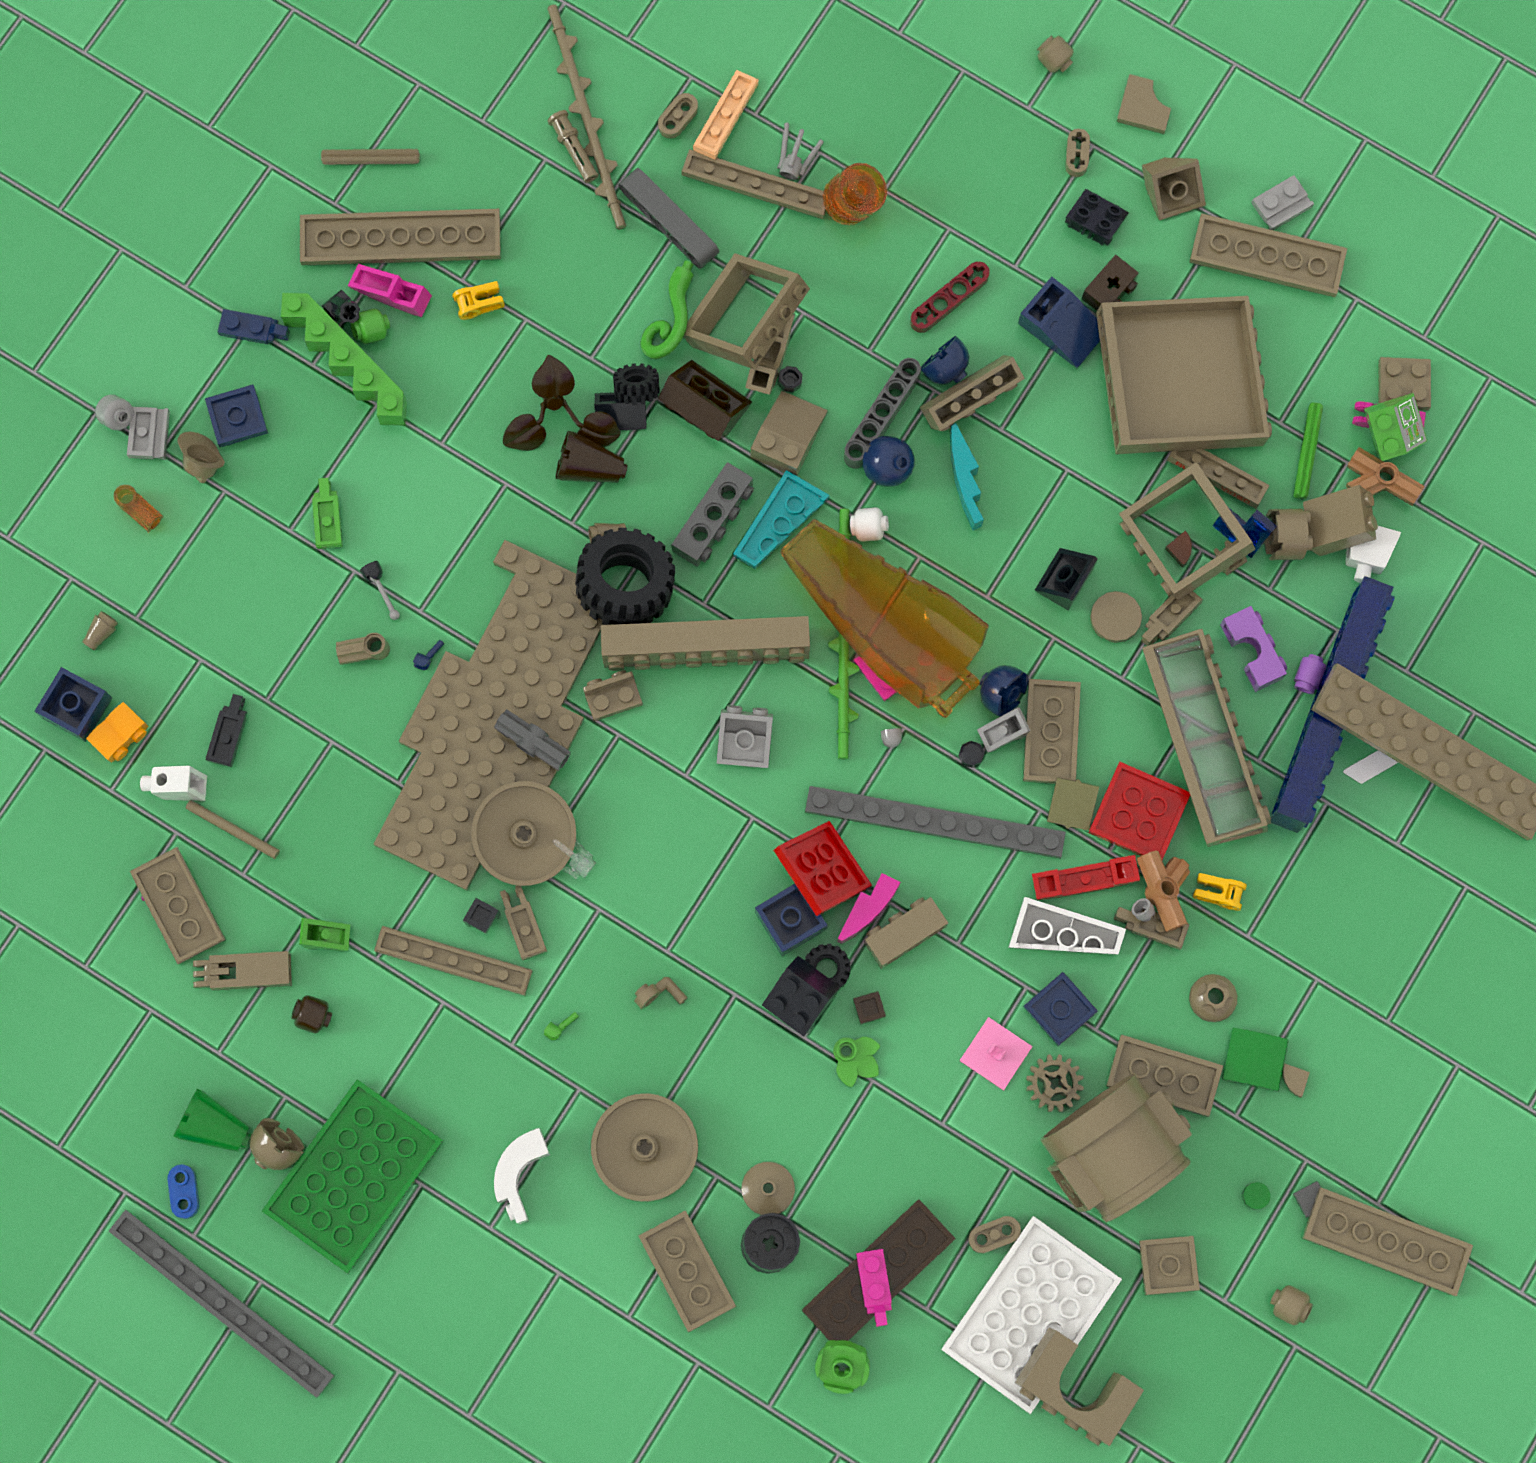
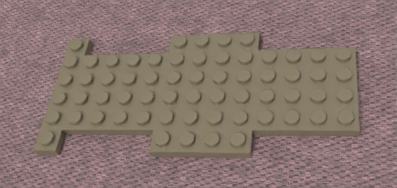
M504 540L493 563L515 575L470 661L468 662L446 651L399 739L400 744L421 754L374 842V846L466 891L481 865L475 855L471 840L472 822L481 802L495 789L512 782L531 781L550 787L558 772L536 756L531 757L516 746L514 741L498 732L494 728L498 718L507 709L528 724H535L549 735V738L569 750L584 721V717L562 706L601 633V625H603L601 619L594 620L589 616L590 610L585 611L581 606V600L577 598L576 573Z

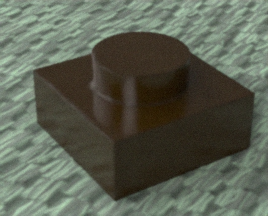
M879 991L853 998L860 1025L886 1017Z

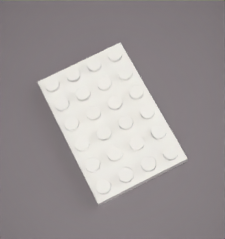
M1032 1216L941 1350L1031 1414L1040 1400L1035 1397L1031 1401L1019 1393L1021 1387L1014 1382L1048 1328L1057 1330L1078 1345L1122 1279Z

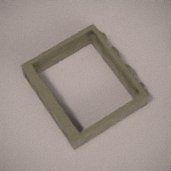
M735 253L688 320L684 339L695 349L755 370L810 288L797 273ZM750 274L784 285L742 347L708 336Z
M1197 462L1119 513L1123 520L1120 526L1127 536L1131 534L1136 539V542L1133 543L1134 547L1141 556L1147 555L1150 560L1147 566L1154 576L1160 574L1164 580L1161 583L1162 588L1168 596L1173 594L1177 601L1255 550L1253 542ZM1192 480H1195L1238 543L1176 584L1133 520Z

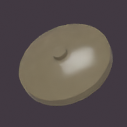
M531 781L512 782L495 789L481 802L472 822V846L480 864L496 879L516 886L536 885L551 879L569 861L576 842V824L568 804L551 788Z
M635 1094L615 1102L602 1114L592 1135L591 1155L599 1177L614 1193L629 1200L650 1202L670 1196L686 1183L696 1165L698 1139L689 1116L675 1102L655 1094Z

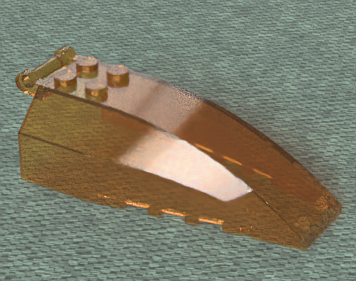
M813 519L781 549V555L796 577L848 644L881 680L918 709L931 705L940 716L947 718L952 713V708L970 690H975L980 685L978 678L968 671L967 667L984 644L989 625L951 595L923 579L920 582L908 575L907 570L901 567L897 569L888 564L882 556L878 554L874 556L865 551L859 543L853 540L850 541L843 534L816 519ZM958 678L961 679L963 684L946 701L940 698Z

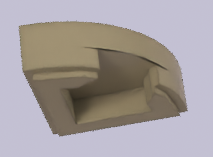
M1284 1064L1282 1077L1286 1086L1293 1095L1302 1098L1310 1072Z

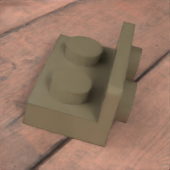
M626 670L618 671L611 675L612 678L603 681L601 678L589 681L587 686L583 687L594 721L643 705L632 671L627 673Z

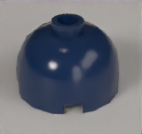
M954 336L944 343L934 356L931 355L921 366V371L930 381L938 385H946L952 381L957 384L967 375L965 369L969 365L970 359L968 349L961 339Z
M880 436L870 442L869 445L871 446L868 452H865L863 455V468L868 479L873 480L876 485L883 487L898 486L904 483L912 474L915 466V457L911 447L904 440L894 436Z
M1011 665L998 666L990 672H986L980 680V695L983 705L999 717L1016 709L1020 704V701H1016L1020 692L1026 693L1029 683L1028 675Z

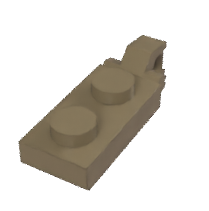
M1193 591L1178 601L1172 594L1149 617V621L1145 626L1148 630L1142 635L1141 641L1146 646H1149L1156 642L1158 638L1162 641L1165 640L1202 603L1203 599Z
M1118 907L1114 916L1115 920L1125 923V929L1131 931V933L1179 950L1182 949L1189 924L1173 931L1166 932L1158 912H1155V915L1147 922L1138 920L1133 915L1132 909L1129 911Z

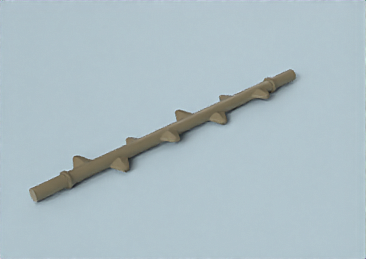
M550 5L547 9L554 28L553 33L556 34L564 59L558 66L557 72L569 75L576 100L568 108L572 113L581 114L589 139V144L584 148L587 156L595 158L602 183L594 191L598 196L607 197L608 207L611 209L616 228L623 229L626 227V223L620 208L621 202L617 198L610 173L618 165L616 161L605 159L597 131L604 124V121L601 118H593L591 116L584 90L591 84V80L579 76L571 52L578 39L576 36L566 35V28L562 24L557 5Z

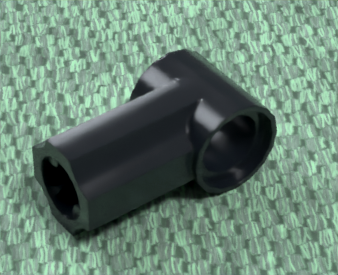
M342 289L322 305L325 312L336 323L339 320L354 323L359 319V306Z

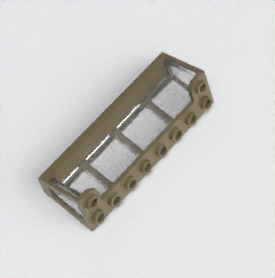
M1199 629L1143 647V653L1207 847L1268 832V824H1271V817L1267 806L1261 807L1258 801L1263 799L1259 785L1253 786L1250 776L1255 775L1251 761H1245L1242 751L1247 749L1242 735L1238 737L1236 735L1234 727L1238 726L1234 711H1228L1226 703L1230 702L1226 687H1220L1218 679L1222 678L1219 665L1218 663L1213 664L1211 660V654H1214V647L1210 635H1204L1203 629Z

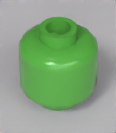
M376 308L359 312V319L351 323L354 338L357 341L360 340L363 344H370L385 339L387 329H390L387 315H382Z

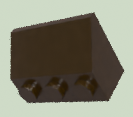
M690 360L669 375L657 398L668 409L676 411L687 422L696 425L707 436L717 441H720L731 432L752 403L751 400L693 360Z

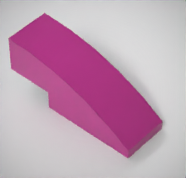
M361 264L357 265L348 284L351 289L419 317H422L432 297L424 286L404 281L399 275Z
M882 873L871 896L860 892L837 942L843 944L869 927L891 902L901 882Z

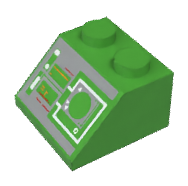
M1414 393L1364 408L1375 450L1381 461L1407 454L1427 442Z

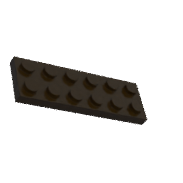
M918 1199L863 1252L883 1249L892 1300L956 1238ZM857 1258L802 1309V1312L829 1341H849L874 1317V1313L867 1314V1308L864 1305Z

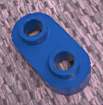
M174 1166L168 1173L171 1210L177 1217L188 1219L193 1217L199 1209L196 1174L189 1166ZM180 1173L185 1175V1180L182 1183L177 1182V1176ZM182 1200H187L188 1207L182 1210L180 1208V1202Z

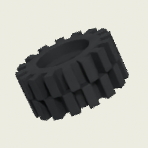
M633 363L631 367L624 365V369L618 368L617 372H614V394L618 401L622 402L624 400V404L632 402V405H637V402H641L642 405L646 404V400L652 402L653 398L656 399L660 393L659 374L655 368L652 369V366L648 365L645 367V364L640 363V366H636V363Z
M821 944L811 949L810 953L805 957V961L816 968L822 959L833 960L837 965V972L829 979L839 985L840 988L844 986L849 979L851 970L850 960L845 951H842L838 946H832V944Z

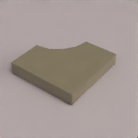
M1129 74L1116 122L1164 134L1171 108L1163 105L1156 98L1153 91V80Z

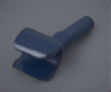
M439 640L426 655L418 652L413 660L414 667L427 670L432 658L444 645V642Z

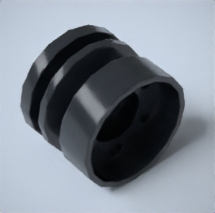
M776 1213L762 1214L752 1220L743 1233L741 1240L742 1256L747 1264L757 1272L766 1274L780 1272L789 1266L798 1254L800 1246L799 1232L794 1223L784 1215ZM772 1238L776 1249L772 1248L770 1251H766V1245L762 1242Z

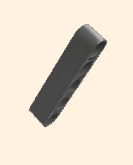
M636 168L618 184L623 194L696 267L702 269L720 252L716 244L641 169Z
M905 358L899 363L847 442L844 451V461L849 467L855 469L863 466V455L865 452H868L871 446L869 445L870 442L885 434L917 385L921 366L916 359ZM905 369H912L915 374L913 376H906L903 374V371ZM892 389H898L902 392V395L894 397L889 392ZM880 409H884L889 413V415L886 417H880L876 414V412ZM865 430H872L876 435L868 438L863 435V432ZM852 450H858L862 453V456L853 458L849 453Z

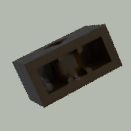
M1115 254L1084 290L1082 300L1096 311H1098L1101 303L1123 302L1120 299L1126 293L1130 295L1137 287L1138 282L1136 280L1139 272Z

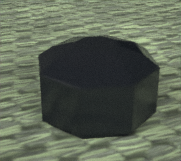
M786 366L779 371L778 385L785 392H795L801 387L803 374L797 367Z
M969 741L961 746L958 757L962 765L973 768L981 764L985 752L981 744Z

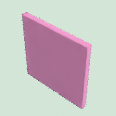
M988 1017L960 1059V1062L1004 1091L1033 1046Z

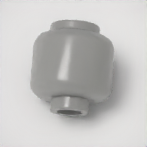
M117 395L104 396L99 400L95 410L96 418L101 424L118 431L127 428L134 415L131 404Z

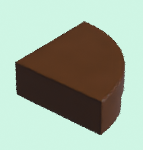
M1186 531L1165 548L1181 567L1187 563L1192 551L1191 539Z

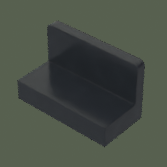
M614 392L595 393V412H605L611 415L616 421L619 430H641L647 428L646 404L641 405V402H637V405H632V402L624 404V400L622 402L618 401Z

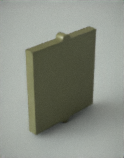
M1057 777L1047 822L1065 825L1067 829L1074 827L1089 831L1099 786L1082 783L1080 779L1073 781Z

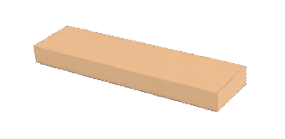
M736 70L693 145L694 151L714 160L717 158L757 88L758 79Z

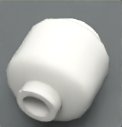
M879 508L858 509L855 515L850 518L852 536H856L861 542L881 540L884 531L889 530L888 517L883 516Z

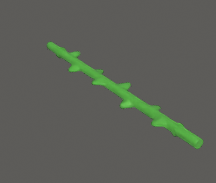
M849 509L839 510V545L829 549V555L839 560V590L829 594V599L839 605V637L830 641L828 647L839 653V679L837 684L829 688V693L838 698V759L841 760L848 759L849 723L858 719V713L849 708V676L859 671V666L849 661V629L859 625V620L849 614V583L860 577V573L849 568V538L851 537L849 533Z

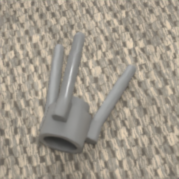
M786 122L784 124L780 162L777 168L780 170L779 174L790 180H797L798 176H804L806 168L819 151L823 140L818 141L804 163L801 164L802 159L797 156L804 129H800L792 154H788L786 158L789 123Z

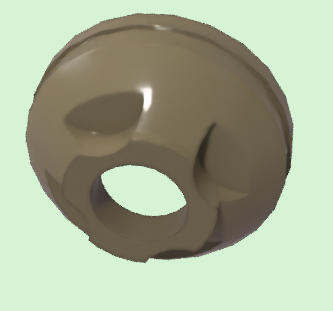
M1216 974L1205 975L1199 978L1191 987L1189 993L1190 1006L1193 1012L1202 1020L1220 1022L1228 1018L1235 1010L1237 991L1231 981L1224 976ZM1211 989H1219L1222 992L1223 1000L1221 1003L1214 1004L1210 1002L1208 993Z

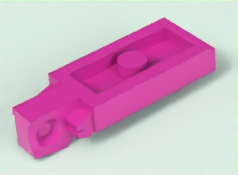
M883 1249L856 1253L867 1314L874 1313L876 1327L888 1325L886 1311L892 1310V1300Z

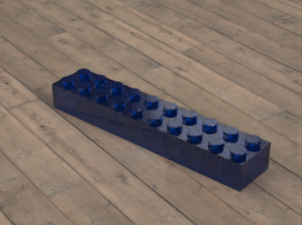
M1364 576L1354 589L1326 664V670L1316 691L1270 815L1271 823L1296 833L1303 827L1307 828L1308 824L1312 823L1317 811L1313 806L1322 797L1326 785L1322 784V781L1325 780L1326 775L1329 776L1333 768L1334 761L1330 759L1335 751L1338 752L1343 737L1339 735L1343 729L1311 709L1335 664H1340L1365 679L1369 666L1365 664L1368 663L1369 658L1373 657L1378 643L1374 642V640H1376L1378 634L1382 633L1386 623V619H1383L1387 610L1391 609L1395 596L1391 595L1393 586Z

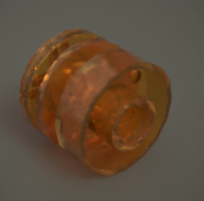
M855 163L846 167L825 186L823 202L827 213L835 221L844 225H855L862 222L878 211L884 204L887 196L886 182L882 174L875 167L866 163Z

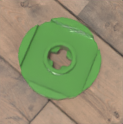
M830 1340L826 1342L825 1346L819 1351L815 1364V1373L824 1382L823 1386L839 1394H848L860 1385L862 1387L868 1379L870 1361L866 1349L863 1346L846 1340ZM846 1363L850 1368L840 1371L839 1366L836 1364Z

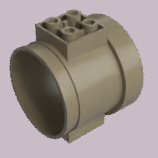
M1135 1073L1125 1077L1094 1097L1040 1139L1055 1161L1047 1167L1048 1171L1077 1212L1089 1211L1094 1207L1100 1212L1104 1222H1109L1121 1216L1152 1196L1177 1177L1191 1163L1190 1159L1181 1151L1179 1145L1192 1135L1189 1131L1191 1128L1189 1122L1183 1115L1177 1114L1173 1108L1175 1104L1166 1092L1162 1093L1159 1090L1148 1093Z

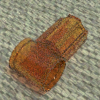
M120 485L114 491V500L119 508L126 512L147 532L155 529L160 523L163 515L141 497L132 486ZM124 495H133L131 502L127 504L121 503Z

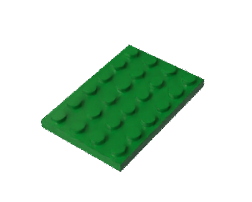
M357 1079L267 1202L262 1212L349 1274L444 1141Z

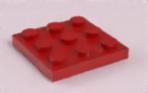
M1119 761L1088 833L1139 856L1157 850L1163 860L1188 802L1190 793Z
M830 821L779 845L773 850L816 916L857 896L860 892H864L872 886Z

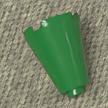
M196 1089L173 1137L238 1152L240 1147L246 1148L252 1134L248 1133L249 1127L204 1091Z

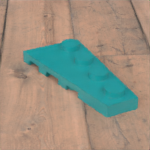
M786 470L736 548L733 556L756 569L830 498V495Z

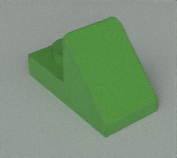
M301 918L299 945L310 950L322 948L348 951L349 924Z

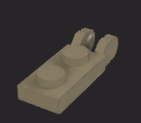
M515 886V891L521 905L511 907L510 897L505 890L500 891V895L506 909L504 912L523 961L545 953L547 949L522 886Z

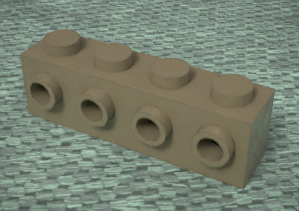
M1003 355L920 406V409L931 429L946 431L951 428V425L955 424L954 422L976 412L975 409L982 405L990 404L997 399L996 396L1011 391L1018 386L1017 383L1025 378L1014 357Z

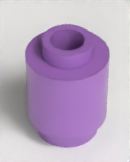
M1309 654L1308 657H1302L1294 678L1296 682L1294 688L1307 694H1314L1315 689H1318L1327 667L1323 663L1324 659L1313 654Z

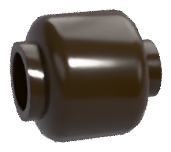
M306 995L302 1000L297 999L291 1019L294 1020L297 1028L311 1033H318L322 1027H328L332 1013L328 1012L329 1005L327 1001Z

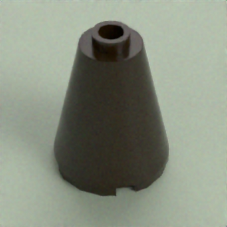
M567 431L561 448L562 453L560 460H558L555 479L560 481L618 483L620 478H625L628 464L624 463L623 457L574 431Z

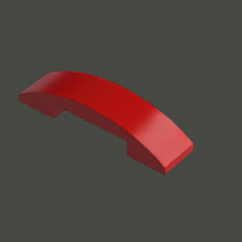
M1135 855L1109 859L1107 862L1063 870L1055 869L1032 874L1037 900L1084 894L1140 881Z

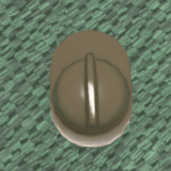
M191 431L179 435L178 445L183 453V468L187 473L195 476L200 483H205L207 478L215 475L218 468L224 466V459L216 445L208 437Z

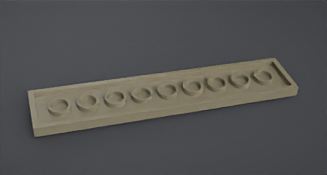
M1340 664L1333 666L1311 710L1524 839L1531 840L1536 832V784Z

